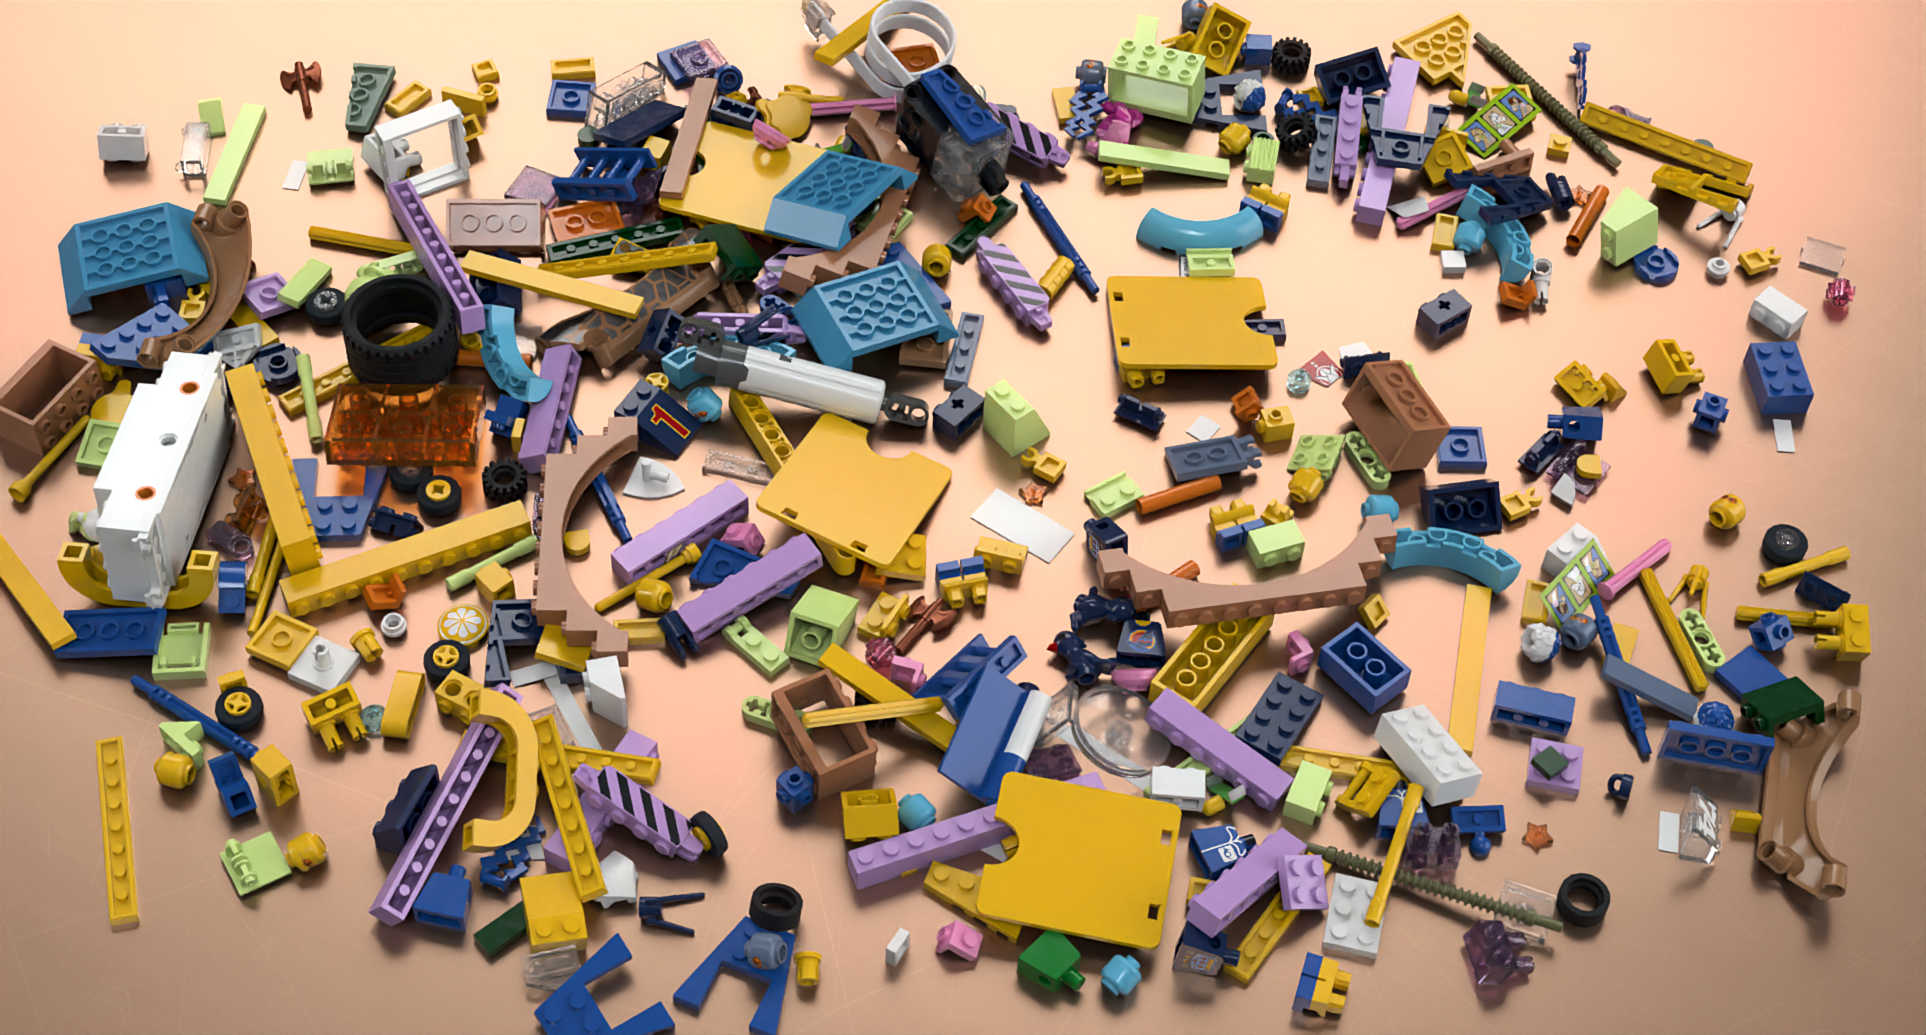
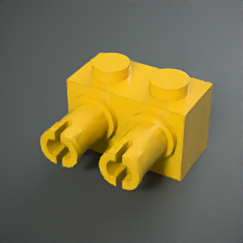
M1675 339L1655 340L1642 357L1662 394L1681 393L1688 383H1702L1705 379V374L1701 368L1691 369L1690 367L1695 360L1693 352L1690 350L1681 351Z
M1843 603L1836 611L1814 610L1813 619H1816L1813 620L1814 626L1835 627V635L1815 634L1814 643H1817L1814 645L1815 650H1835L1836 661L1862 662L1871 654L1868 605Z
M350 681L300 703L313 734H321L329 753L336 751L333 743L336 744L338 750L345 745L335 728L336 725L345 722L353 741L360 740L358 731L362 738L369 735L359 716L363 713L362 706Z

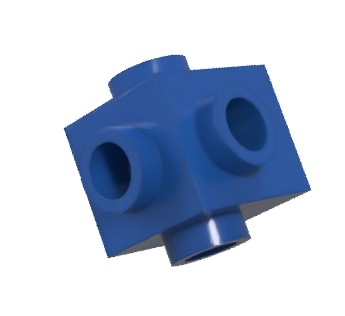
M1705 391L1702 400L1697 399L1692 412L1696 413V417L1692 426L1715 434L1719 422L1725 423L1729 409H1726L1725 406L1728 399Z
M1774 612L1765 613L1760 616V620L1748 627L1756 650H1779L1784 648L1787 642L1795 638L1787 615L1775 614Z
M797 765L790 770L783 771L776 779V797L793 814L814 799V780L807 771L803 772Z

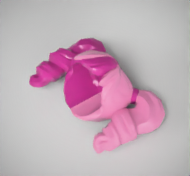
M1105 101L1100 103L1099 105L1103 108V112L1109 116L1098 126L1096 130L1097 138L1103 141L1129 144L1130 130L1141 125L1143 114L1137 109L1127 108L1124 102L1117 101L1113 103L1112 101ZM1090 141L1086 144L1085 149L1098 157L1099 142Z

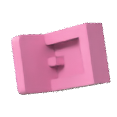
M732 523L720 539L721 542L733 547L744 548L746 552L755 556L765 543V539L755 523Z
M1298 630L1288 633L1285 649L1292 657L1290 658L1287 672L1290 675L1297 672L1302 673L1311 666L1314 651L1307 638L1302 637Z
M894 655L891 663V678L911 683L912 695L926 682L927 674H924V663L909 657Z
M955 920L939 930L936 938L938 941L936 951L941 954L949 949L971 962L977 958L983 935Z

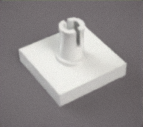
M315 635L288 671V678L320 693H324L343 684L361 661V657L357 652Z

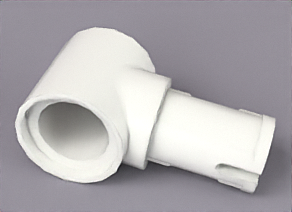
M1547 258L1536 259L1531 269L1530 280L1534 281L1538 297L1534 301L1537 305L1540 304L1541 299L1542 305H1546L1549 302L1548 287L1551 284L1553 264Z

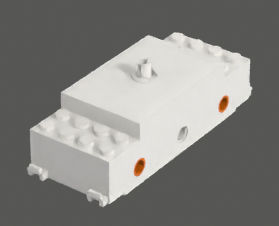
M171 351L168 361H165L163 364L162 375L160 378H157L156 384L138 383L93 487L100 516L95 522V533L99 536V551L103 553V568L107 570L108 588H111L113 599L146 602V606L152 609L162 608L171 586H176L231 446L230 436L234 429L235 418L231 417L233 408L229 406L222 352L214 351L209 353V355Z

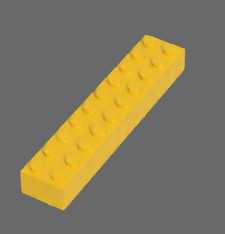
M253 363L225 371L291 576L320 567L319 559L324 557L319 543L314 545V543L318 542L313 525L308 527V525L312 524L307 507L302 509V507L306 506L301 490L296 491V489L300 488L295 472L290 473V471H294L289 455L284 456V454L288 453L284 438H278L283 435L278 421L273 422L274 419H277L273 405H267L268 402H271L267 387H261L266 385L262 372H256Z

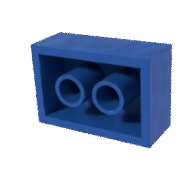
M1796 341L1750 343L1743 363L1760 414L1807 413L1814 392Z
M1359 622L1354 623L1322 646L1317 666L1370 714L1405 690L1412 672L1406 664Z

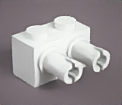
M114 122L110 125H100L97 133L99 160L111 162L118 160H130L131 162L146 161L149 145L147 126L140 123V126H138V123H135L131 126L122 125L117 122V125H115Z
M375 133L364 136L360 157L383 180ZM405 137L393 141L398 177L401 180L405 178L407 168L423 163V157L417 150L408 154L404 153L410 149L409 141Z

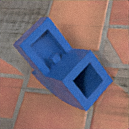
M182 274L145 283L149 303L154 302L155 306L164 302L170 307L169 298L187 294Z
M501 394L496 410L487 409L484 419L491 421L489 431L511 438L515 419H526L530 404Z
M220 561L218 572V613H245L248 561Z
M233 750L207 761L220 797L232 818L257 807L249 784L243 776Z

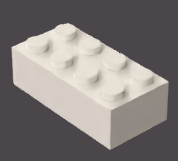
M1424 704L1381 715L1374 738L1412 783H1417L1424 787L1422 796L1431 806L1474 796L1483 773Z

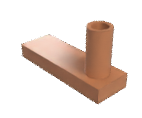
M1506 138L1499 144V148L1505 156L1473 165L1472 168L1473 175L1483 176L1485 172L1493 173L1498 178H1503L1504 174L1517 175L1532 170L1534 151L1530 147L1519 150L1510 139Z

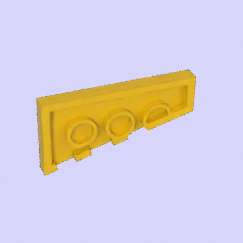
M936 861L932 862L924 880L923 888L947 903L955 904L965 910L964 913L973 919L974 917L980 919L994 932L997 933L999 931L1006 935L1012 943H1017L1024 925L985 918L977 913L976 903L982 879L981 876Z

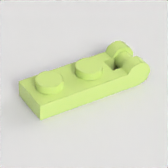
M744 615L735 619V623L732 626L727 625L722 629L725 639L769 677L774 676L789 664V656L753 627ZM742 631L745 635L740 637L738 633Z

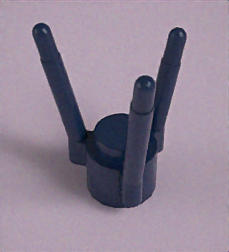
M771 304L747 324L735 331L737 339L741 344L753 347L789 339L790 335L786 334L757 340L760 337L757 327L777 314V310H773L775 304Z
M705 893L640 897L639 918H646L647 925H658L679 932L694 934V929L657 919V916L663 915V903L703 898Z

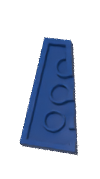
M940 68L921 74L919 81L969 146L1005 133L1007 127L1002 122L998 124L992 119L993 114L987 109L983 111L976 105V100L971 95H966L960 91L961 86Z
M712 538L689 576L690 583L715 587L722 583L726 577L737 574L749 563L757 562L761 558ZM801 580L774 597L791 599Z

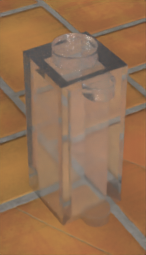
M186 122L185 127L181 129V135L184 137L180 162L175 164L174 169L177 172H182L183 177H206L213 139L209 122Z

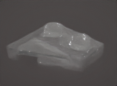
M575 944L520 957L526 986L555 992L580 968Z

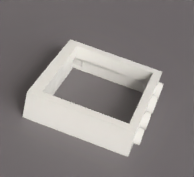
M451 99L374 126L383 182L387 195V184L399 181L393 141L448 122L453 162L408 179H410L420 197L470 179L468 167L471 165L466 156L469 150L464 140L466 131L462 124L464 116L461 113V108L456 107Z

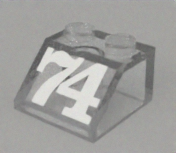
M1692 786L1680 814L1679 859L1711 864L1715 855H1719L1721 851L1722 841L1718 839V833L1721 830L1722 817H1718V805L1702 790Z

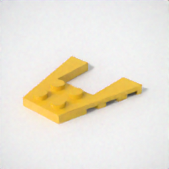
M1663 164L1654 172L1651 183L1657 184L1658 188L1675 191L1729 213H1733L1737 209L1738 199L1708 191L1701 187L1706 185L1746 198L1752 193L1754 184L1751 183L1748 184V187L1736 184L1737 180L1727 178L1724 181L1714 178L1711 174L1704 173L1703 175L1692 173V170Z

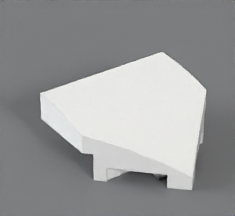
M253 323L220 331L213 339L214 351L222 352V361L233 368L244 366L262 348L261 325Z
M614 850L600 863L608 893L592 899L596 902L601 901L604 909L609 908L614 902L628 900L629 903L637 902L638 897L636 881H638L639 877L633 861Z

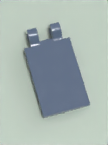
M1234 435L1164 447L1165 457L1177 482L1246 470L1248 465L1254 469L1262 467L1260 459L1253 460L1256 457L1262 456L1260 449L1253 446L1247 447V445L1255 443L1252 435H1246L1237 439Z

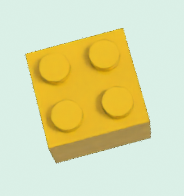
M893 787L840 792L845 839L859 842L866 840V837L888 839L893 837V835H899L898 806Z

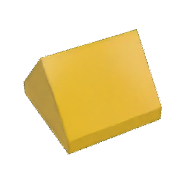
M1604 372L1601 375L1600 380L1608 388L1606 393L1610 403L1627 394V391L1609 373Z
M1740 809L1729 810L1730 831L1757 834L1762 820V816L1759 813Z

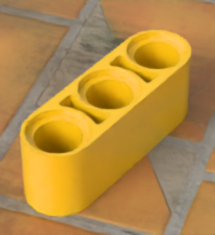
M397 670L381 721V736L410 738L425 688V673Z

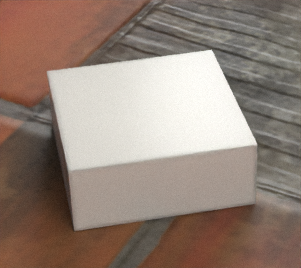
M1441 250L1439 257L1442 273H1465L1464 251Z
M900 927L886 947L887 963L894 967L897 965L909 947L910 932Z

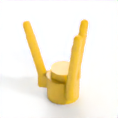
M1187 31L1184 34L1162 40L1161 44L1171 43L1164 47H1176L1178 50L1191 52L1196 35L1191 31Z
M1692 565L1688 574H1683L1681 581L1668 597V602L1673 601L1685 584L1690 588L1689 595L1691 596L1695 590L1702 589L1700 614L1705 619L1707 592L1710 585L1707 581L1709 570L1703 565Z

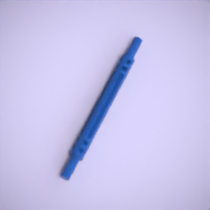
M1022 182L1020 188L1028 198V204L1063 256L1071 259L1074 263L1073 271L1079 280L1084 281L1093 295L1097 294L1100 289L1091 277V271L1040 196L1034 193L1028 182Z
M568 414L566 426L570 433L569 438L573 445H577V435H584V433L578 429L572 415ZM601 472L591 483L612 526L617 528L624 544L633 540L625 524L626 518L603 472Z
M1593 595L1589 599L1596 617L1594 622L1597 626L1606 656L1611 654L1623 660L1609 616L1605 615L1599 595ZM1616 686L1631 733L1636 736L1642 756L1650 755L1652 751L1645 733L1647 728L1636 696Z
M134 675L131 678L130 683L147 693L148 698L187 722H200L204 733L250 761V758L258 752L257 746L161 686L152 685L138 675Z

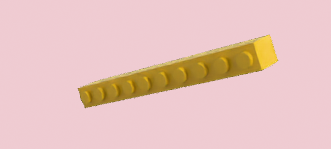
M521 500L281 579L279 584L282 596L292 618L305 615L311 611L355 598L362 594L365 585L388 584L392 574H398L403 582L417 575L426 574L432 570L450 566L456 562L474 558L482 553L497 550L503 546L518 542L532 535L531 521Z

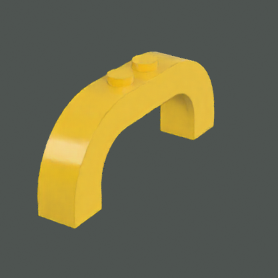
M63 542L57 558V564L61 575L73 589L92 600L109 605L149 607L146 606V602L113 599L111 588H108L107 570H104L93 558L90 544ZM192 550L186 568L187 574L179 576L176 586H171L165 604H163L165 609L189 608L200 604L209 597L220 568L218 551Z
M481 688L470 695L469 721L484 723L494 727L505 740L507 746L505 807L502 816L497 821L474 818L463 825L462 851L471 853L491 852L518 838L532 820L536 799L539 794V786L537 784V773L540 768L538 740L530 717L509 696L498 691Z

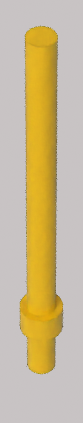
M279 540L247 630V635L253 637L259 630L284 557Z

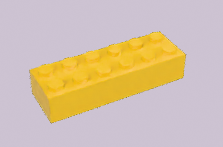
M1275 614L1256 618L1251 617L1198 624L1151 681L1148 700L1154 702L1166 688H1169L1202 712L1273 625Z

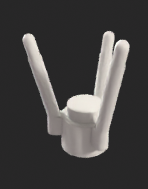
M1738 199V207L1733 213L1720 209L1697 224V228L1706 225L1720 215H1723L1728 221H1735L1723 245L1724 248H1727L1739 224L1744 220L1742 214L1745 212L1746 207L1740 199Z

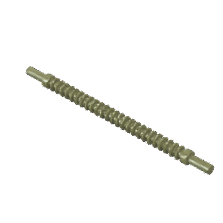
M1480 32L1474 35V39L1486 49V53L1493 57V60H1497V63L1501 64L1505 71H1509V74L1513 75L1514 79L1517 78V82H1521V85H1529L1533 96L1537 97V100H1541V104H1545V107L1549 108L1553 115H1557V118L1561 119L1565 126H1569V129L1573 130V133L1577 134L1583 142L1586 141V145H1590V148L1594 149L1597 155H1602L1615 168L1620 166L1622 161L1608 149V145L1597 138V135L1593 134L1587 126L1584 127V123H1580V120L1576 119L1572 112L1564 108L1560 101L1552 97L1551 93H1548L1542 85L1540 86L1539 82H1536L1531 75H1528L1527 71H1524L1519 64H1516L1496 43H1491Z
M1302 840L1307 845L1305 852L1308 853L1309 851L1314 855H1322V858L1328 863L1332 864L1335 861L1338 866L1342 863L1345 868L1351 866L1352 870L1358 868L1360 873L1364 870L1367 871V875H1370V873H1373L1374 877L1381 875L1383 866L1380 861L1376 864L1373 859L1367 861L1366 857L1360 859L1358 854L1354 857L1351 852L1345 854L1344 850L1339 852L1333 846L1326 848ZM1403 868L1400 871L1396 870L1393 879L1396 881V884L1402 882L1404 887L1407 885H1411V889L1418 887L1420 892L1424 889L1427 894L1433 892L1434 896L1440 894L1442 899L1446 896L1449 897V901L1455 899L1456 903L1464 902V906L1471 904V908L1478 906L1480 911L1484 908L1487 913L1493 911L1494 915L1500 913L1502 918L1505 916H1509V920L1516 918L1517 923L1521 920L1524 921V925L1530 927L1537 925L1561 933L1564 922L1538 915L1536 910L1528 909L1526 911L1523 906L1519 909L1516 908V904L1509 906V902L1503 904L1500 899L1498 901H1494L1493 897L1487 899L1485 894L1481 897L1478 896V892H1475V894H1471V890L1465 892L1463 887L1460 889H1456L1455 885L1449 887L1447 882L1442 885L1440 880L1434 882L1433 878L1427 880L1425 875L1420 878L1418 873L1411 875V871L1403 872Z

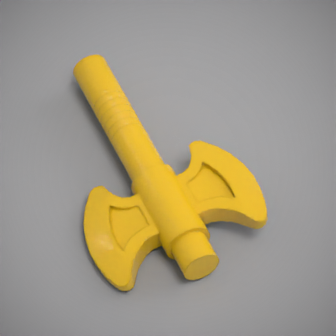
M784 85L786 91H778V97L792 94L809 103L844 101V97L810 94L811 89L801 85Z

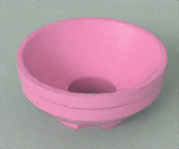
M758 119L754 120L752 129L755 140L774 151L775 149L786 147L791 141L790 138Z
M1157 668L1111 671L1112 681L1122 688L1123 692L1148 690L1151 681L1158 673Z

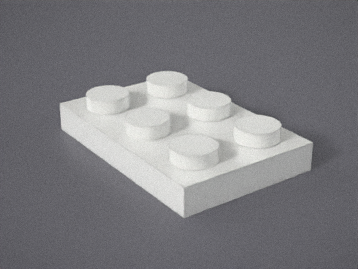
M1336 873L1322 947L1376 959L1384 914L1378 928H1372L1364 924V918L1378 882Z

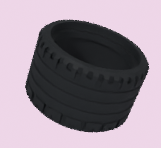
M411 274L386 275L375 278L358 287L345 301L340 316V323L347 359L353 375L364 386L379 393L389 395L419 393L443 381L455 367L459 355V345L453 306L448 294L435 282ZM417 323L434 329L426 337L408 345L382 346L367 341L378 330L393 324Z

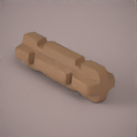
M733 282L724 283L722 291L727 297L726 299L735 313H748V309L743 305L744 302L738 290H736L735 284Z

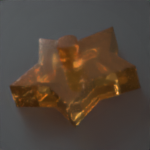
M1581 184L1576 188H1570L1575 203L1585 205L1592 192L1584 190Z
M237 467L236 475L228 479V483L237 486L240 493L247 487H257L254 481L256 471L255 469L244 471Z
M1032 480L1029 486L1019 488V492L1025 497V504L1032 502L1043 504L1042 496L1047 492V487L1038 486Z
M1528 822V832L1523 836V841L1532 843L1537 851L1542 844L1553 843L1554 839L1547 833V824L1537 826Z

